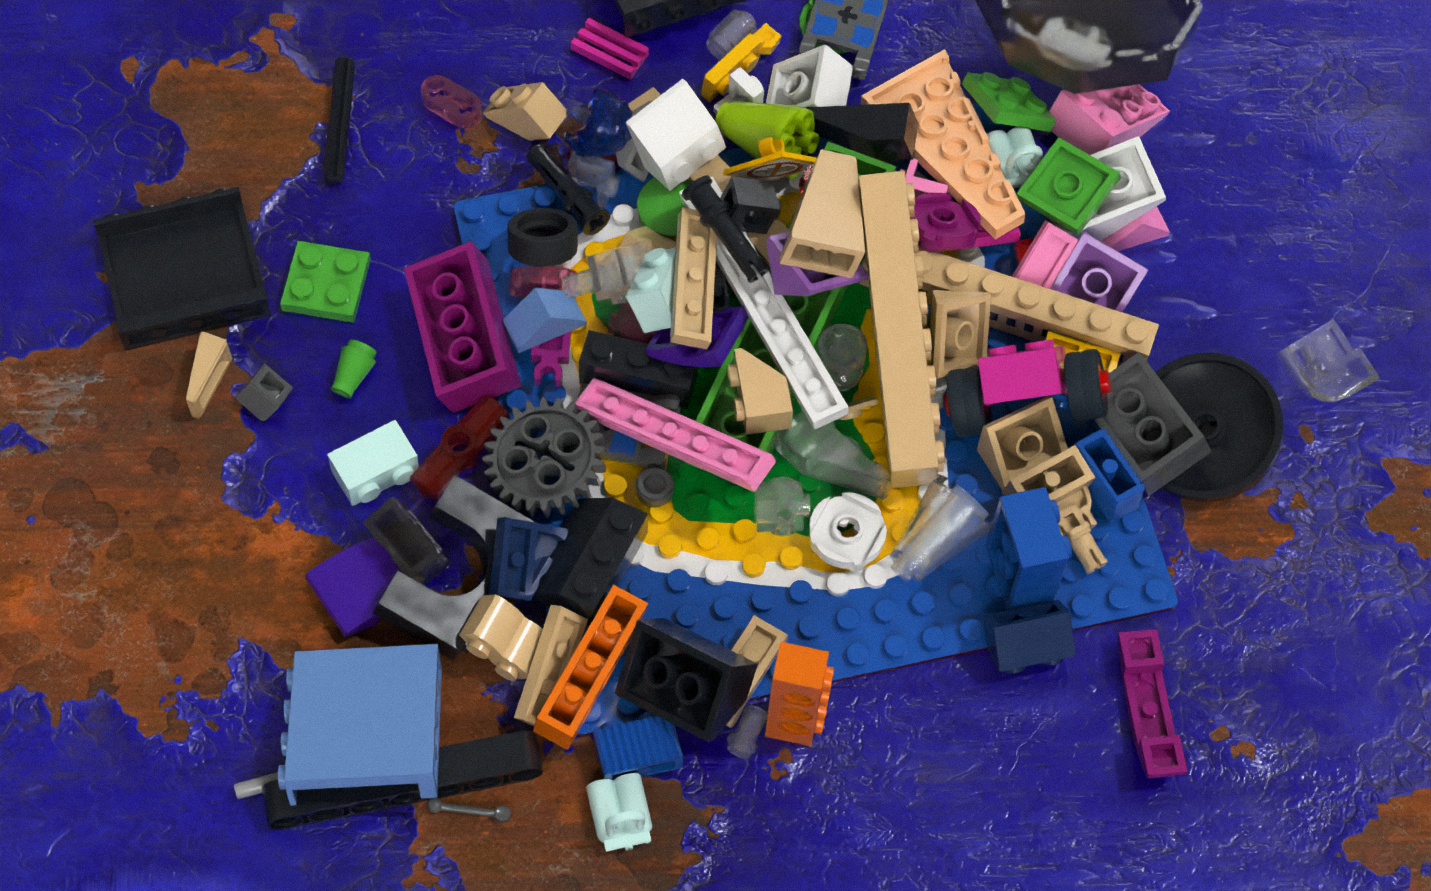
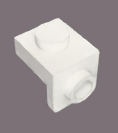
M741 67L729 75L728 95L714 105V112L717 114L718 109L725 102L763 103L764 89L762 84L755 76H749Z

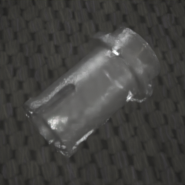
M747 705L735 732L730 733L727 737V742L729 743L727 749L730 753L739 758L746 759L749 758L750 754L756 752V741L765 722H767L768 714L763 709L754 705Z

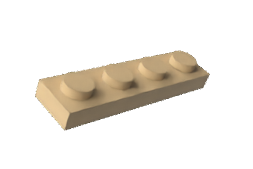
M682 207L677 221L670 342L707 350L712 338L717 235L711 227L707 228L699 221L701 216L697 210Z

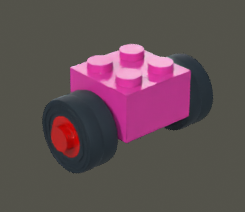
M1053 339L1026 343V351L1020 352L1016 351V345L987 349L988 356L978 359L979 367L974 366L949 371L947 376V394H945L944 400L947 415L951 417L957 436L981 435L983 426L992 422V403L1055 395L1064 392L1068 396L1070 410L1075 420L1082 421L1107 416L1108 393H1111V381L1108 370L1104 371L1099 351L1097 349H1089L1082 352H1070L1065 355L1064 345L1054 346Z

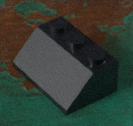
M615 498L578 499L579 507L573 508L562 527L568 529V535L564 541L558 542L550 558L553 559V562L547 573L541 576L539 587L532 597L533 600L548 607L551 605L562 606L587 618L586 625L590 626L613 584L617 587L619 586L648 534V513Z
M666 618L637 620L614 694L707 742H711L746 702L758 663Z

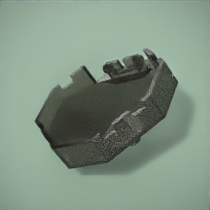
M975 0L1008 65L1073 94L1168 80L1193 39L1203 10L1200 0Z

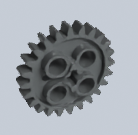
M542 397L540 406L534 408L530 400L526 401V411L523 413L516 407H513L514 418L512 420L500 417L504 428L502 430L493 428L490 430L496 441L485 442L484 446L490 455L482 457V460L488 468L484 473L488 481L492 482L490 487L495 495L500 494L499 497L502 503L507 505L512 502V507L517 512H520L526 505V510L530 517H533L538 508H541L545 517L549 518L551 508L557 507L560 514L563 515L565 514L566 503L570 502L575 508L579 507L576 497L580 494L586 498L592 497L588 485H601L595 473L606 472L605 464L601 460L608 458L606 448L603 447L606 443L603 433H598L600 427L596 420L590 421L591 418L586 409L578 413L575 402L570 403L564 409L561 398H557L552 407L548 405L546 398ZM546 430L541 437L531 438L534 432ZM519 443L524 444V445L528 446V448L523 447V446H517V444H519ZM570 445H579L578 448L571 453L564 452V450ZM518 462H527L520 470H512ZM563 466H564V467H567V468H571V469L575 468V469H574L573 471H568V470L564 469ZM553 476L560 477L553 485H545L549 478Z

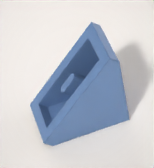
M534 288L503 319V325L517 352L521 353L587 325V321L571 291Z

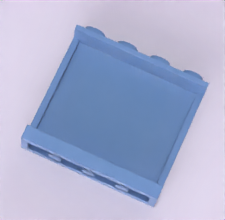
M438 644L296 651L294 654L293 668H287L286 674L288 692H291V699L284 701V720L286 724H289L288 732H282L281 751L282 755L286 756L285 765H279L278 768L280 790L286 789L290 806L296 805L297 790L418 783L421 798H437L442 665Z

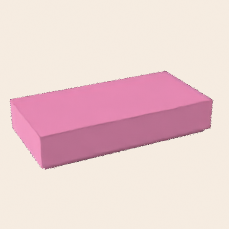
M1045 220L1012 277L1050 289L1079 240Z

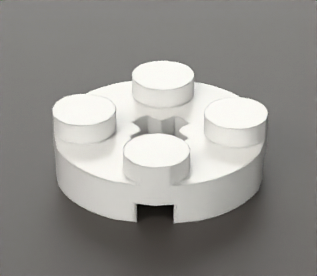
M852 492L842 493V496L832 499L828 497L822 500L814 509L809 524L810 547L812 551L826 563L852 571L863 569L867 563L873 561L880 554L887 533L886 523H884L878 505L866 496ZM848 523L853 524L854 533L857 535L854 537L850 536L849 538L843 537L837 528L839 526L845 528Z

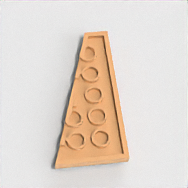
M945 49L861 95V105L911 104L919 123L913 158L918 159V163L938 183L948 185L947 192L960 205L963 199L971 203L980 214V225L995 240L1024 223L1025 212L1010 181L1004 177L1000 168L1001 162L988 144L989 138L970 99L966 98L960 86L961 80L957 72H953L950 66L949 56Z

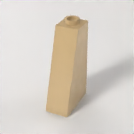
M821 149L806 181L779 257L780 264L853 278L865 254L857 160L855 156Z

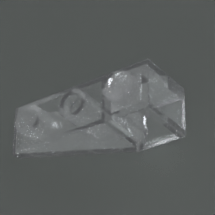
M802 410L792 419L791 429L779 430L777 432L775 449L801 474L877 498L885 499L888 496L891 479L886 469L876 461L871 462L862 453L859 444L853 438L843 436L835 428L833 421L814 430Z

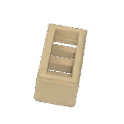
M201 332L198 339L186 396L191 416L196 419L203 415L232 361L227 340L206 332Z

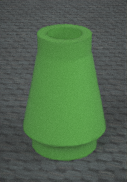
M352 339L349 340L347 346H342L331 390L343 397L352 398L354 391L376 364L374 359L377 353L376 350L363 342Z

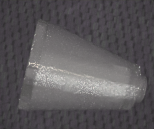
M937 474L931 481L890 554V558L894 562L891 565V569L905 582H909L911 578L917 582L921 581L991 530L993 521H984L989 515L987 511L959 485L956 484L952 489L944 485L943 483L948 478L943 475Z

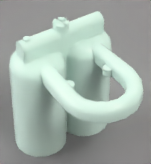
M1015 127L1008 131V133L1003 130L989 132L987 134L989 138L988 144L1001 162L1000 168L1005 179L1010 181L1013 189L1022 187L1043 158V151L1039 146H1036L1031 130L1029 128Z
M624 774L614 780H597L586 786L596 834L599 841L604 843L606 852L625 848L628 851L629 849L632 850L634 845L651 842L650 831L652 829V821L640 774Z

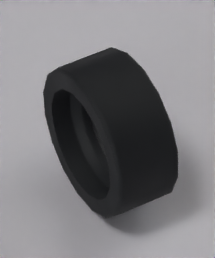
M552 208L529 209L514 215L508 221V252L513 259L522 264L549 267L567 262L577 253V221L572 215L564 211Z

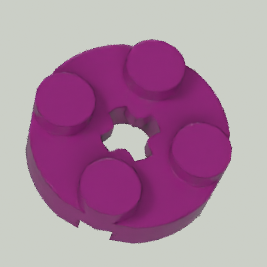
M926 193L917 196L914 205L915 216L910 217V219L918 220L920 247L929 252H938L941 248L956 249L974 246L981 220L978 210L964 199L961 205L950 201V194Z

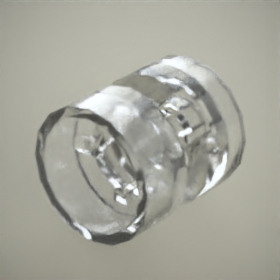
M835 324L828 327L821 334L818 341L817 354L839 391H846L855 387L863 375L867 340L863 333L855 326Z

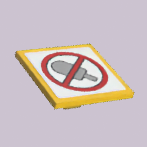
M770 136L758 142L761 158L723 169V175L774 181L812 169L817 157L785 152L782 138L773 140Z

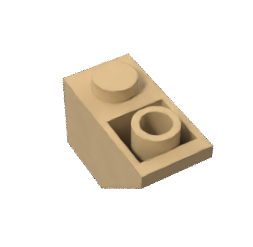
M543 82L500 87L491 95L489 99L491 103L483 112L486 118L529 141L550 139L569 114L567 109Z
M734 349L733 364L727 365V374L730 387H737L738 398L733 399L736 421H743L745 435L791 429L793 409L786 376L744 349Z

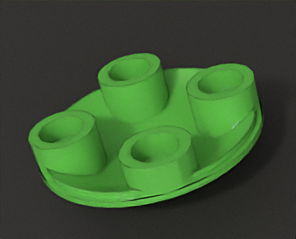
M656 178L647 182L641 189L637 200V210L641 225L647 226L663 236L677 237L678 214L681 208L685 207L680 200L679 191L685 189L691 182L687 179L671 191Z

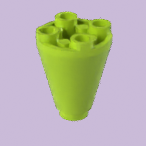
M734 101L732 103H723L716 114L715 122L722 134L754 159L762 157L758 147L759 140L770 136L773 140L782 138L785 152L806 156L808 153H814L819 144V134L814 132V113L812 110L801 106ZM798 173L787 176L786 178L795 179Z

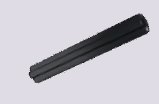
M349 57L337 58L334 66L323 172L324 180L329 184H340L344 180L355 71L354 61Z

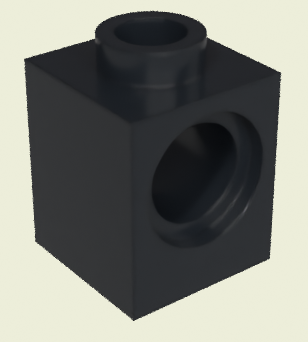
M732 176L720 197L722 201L726 200L730 204L731 212L729 215L742 232L767 234L773 221L778 219L780 215L781 202L776 196L772 181Z

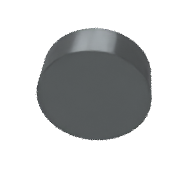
M650 467L638 475L636 479V495L644 505L660 507L671 500L674 493V480L668 471L660 467Z

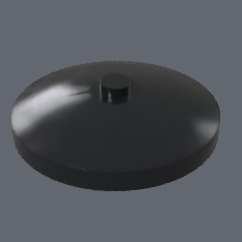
M1196 353L1173 360L1155 372L1203 434L1212 451L1161 487L1163 490L1176 497L1190 501H1221L1249 490L1269 472L1281 449L1284 421L1281 405L1273 387L1256 368L1230 355Z

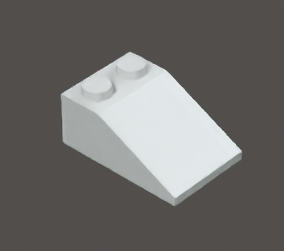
M1139 136L1091 155L1120 172L1121 179L1079 235L1074 234L1053 220L1051 222L1054 226L1078 240L1086 232L1102 241L1166 201V196Z

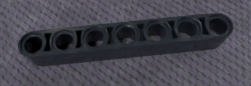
M519 731L439 747L437 798L529 781L541 776L544 771L535 732ZM278 779L262 786L267 827L273 830L290 829L425 802L431 799L421 798L419 786L416 783L297 790L296 805L290 806L286 789L280 790Z

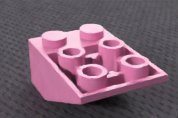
M1119 66L1062 90L1049 112L1056 119L1051 131L1057 137L1092 155L1137 136L1140 138L1166 117L1170 110L1161 103L1155 94L1143 88L1130 72Z

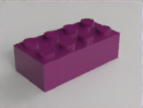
M470 241L405 267L404 271L436 397L450 411L455 413L521 387L508 333L503 325L504 318L488 259L475 244Z

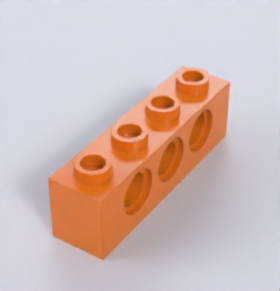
M613 584L538 714L533 732L569 750L631 641L637 620H643L648 606L647 602Z
M780 642L771 684L765 737L812 746L814 733L822 735L835 669L827 666L828 651Z

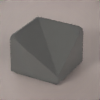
M264 363L249 378L235 399L258 419L266 421L280 407L293 387Z

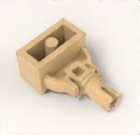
M1076 445L1011 479L1002 494L1005 496L1046 487L1050 500H1055L1059 507L1060 523L1058 525L1061 535H1067L1071 548L1088 575L1093 573L1094 569L1098 570L1106 565L1108 560L1107 558L1105 559L1090 533L1091 529L1098 524L1090 512L1091 495L1088 489L1095 476Z

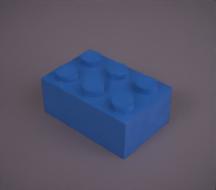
M1046 487L1000 496L986 547L1006 611L1054 601L1057 590L1060 589L1062 576L1066 574L1068 560L1072 557L1069 538L1067 535H1061L1058 525L1060 523L1058 504L1055 500H1050Z

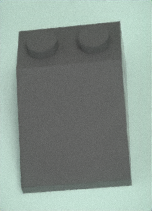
M1140 352L1109 373L1111 393H1108L1107 416L1092 419L1100 429L1107 430L1106 435L1111 436L1110 441L1115 442L1114 447L1120 448L1119 453L1124 454L1123 459L1128 460L1127 465L1133 466L1132 471L1137 472L1136 477L1141 478L1140 483L1145 484L1144 490L1149 496L1212 452L1203 434Z

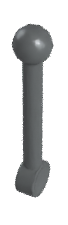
M431 798L427 802V809L431 813H438L442 810L494 817L499 823H506L511 817L510 809L507 806L488 809L444 803L439 798Z

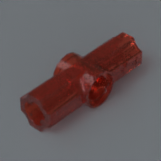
M484 395L458 424L450 426L444 431L438 447L410 476L411 483L427 498L436 501L442 495L454 474L459 476L462 471L468 470L476 464L479 452L485 447V442H489L493 438L490 430L492 428L500 430L503 427L500 417L510 419L509 413L502 407L501 403L491 396L487 397ZM460 443L469 445L467 449L461 452L452 450L455 445Z

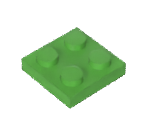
M967 72L962 82L964 88L994 123L1050 132L1056 122V119L1047 110V104L1034 95L1030 90L1031 86L1023 79L1012 77L1011 80L999 78L989 72H984L983 74Z
M1058 137L1016 194L1022 203L1074 234L1079 235L1121 179L1120 172Z
M298 241L280 303L282 311L354 323L371 261L370 252Z

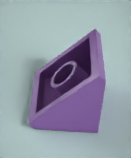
M789 231L768 236L766 244L775 295L809 296L865 281L869 276L861 264H859L853 278L780 264L779 257Z
M1084 232L1050 289L1123 312L1148 269Z

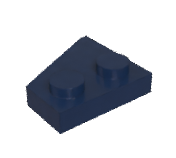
M508 517L497 518L489 595L496 594L504 599L522 602L531 601L539 587L541 576L547 573L553 562V559L550 558L558 542L566 539L568 529Z

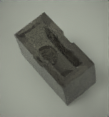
M391 497L363 522L381 546L392 556L391 558L402 572L424 586L452 562L450 557L409 507L396 498Z

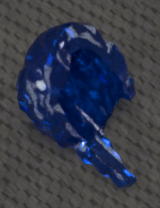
M597 88L594 89V96L589 99L588 106L569 105L566 110L568 117L572 116L583 126V128L578 130L577 136L568 132L564 133L565 142L569 144L573 151H576V155L581 157L610 156L622 150L627 141L632 138L626 125V121L632 118L633 114L628 102L622 101L620 97L608 89L601 90Z

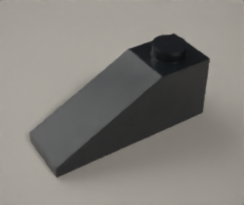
M910 103L806 107L814 113V132L818 133L820 137L880 161L897 162L899 160H913L919 123Z

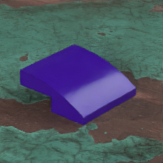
M743 306L729 307L722 312H713L712 338L707 350L671 343V328L655 332L645 351L649 357L672 364L692 367H720L749 317Z
M374 536L327 559L306 573L305 579L344 638L378 625L380 618L372 612L396 572L402 571L378 536Z

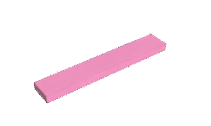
M593 377L575 402L578 413L586 409L590 415V420H596L599 424L752 492L756 491L776 462L773 455L595 377Z

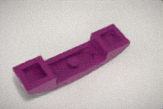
M1157 629L1119 632L1117 637L1123 690L1134 743L1146 778L1186 775L1188 771L1180 735L1175 734L1162 674L1164 660Z

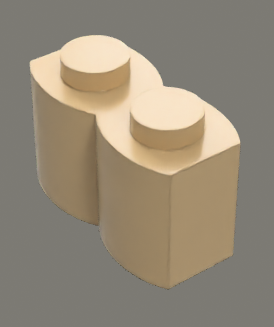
M495 594L484 595L480 598L459 635L467 643L466 648L469 652L482 659L489 658L496 665L495 671L500 676L510 681H516V679H527L543 629L524 617L507 600Z

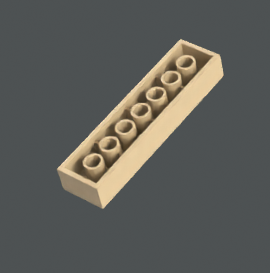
M905 171L859 175L867 273L869 274L868 285L891 488L936 484L938 472H944L943 463H945L943 440L935 441V435H939L941 422L939 404L931 403V398H935L936 388L934 365L927 366V361H931L930 328L923 329L922 325H927L926 314H928L926 292H918V289H923L922 278H924L922 256H914V253H919L918 220L910 219V217L915 216L913 183H906Z

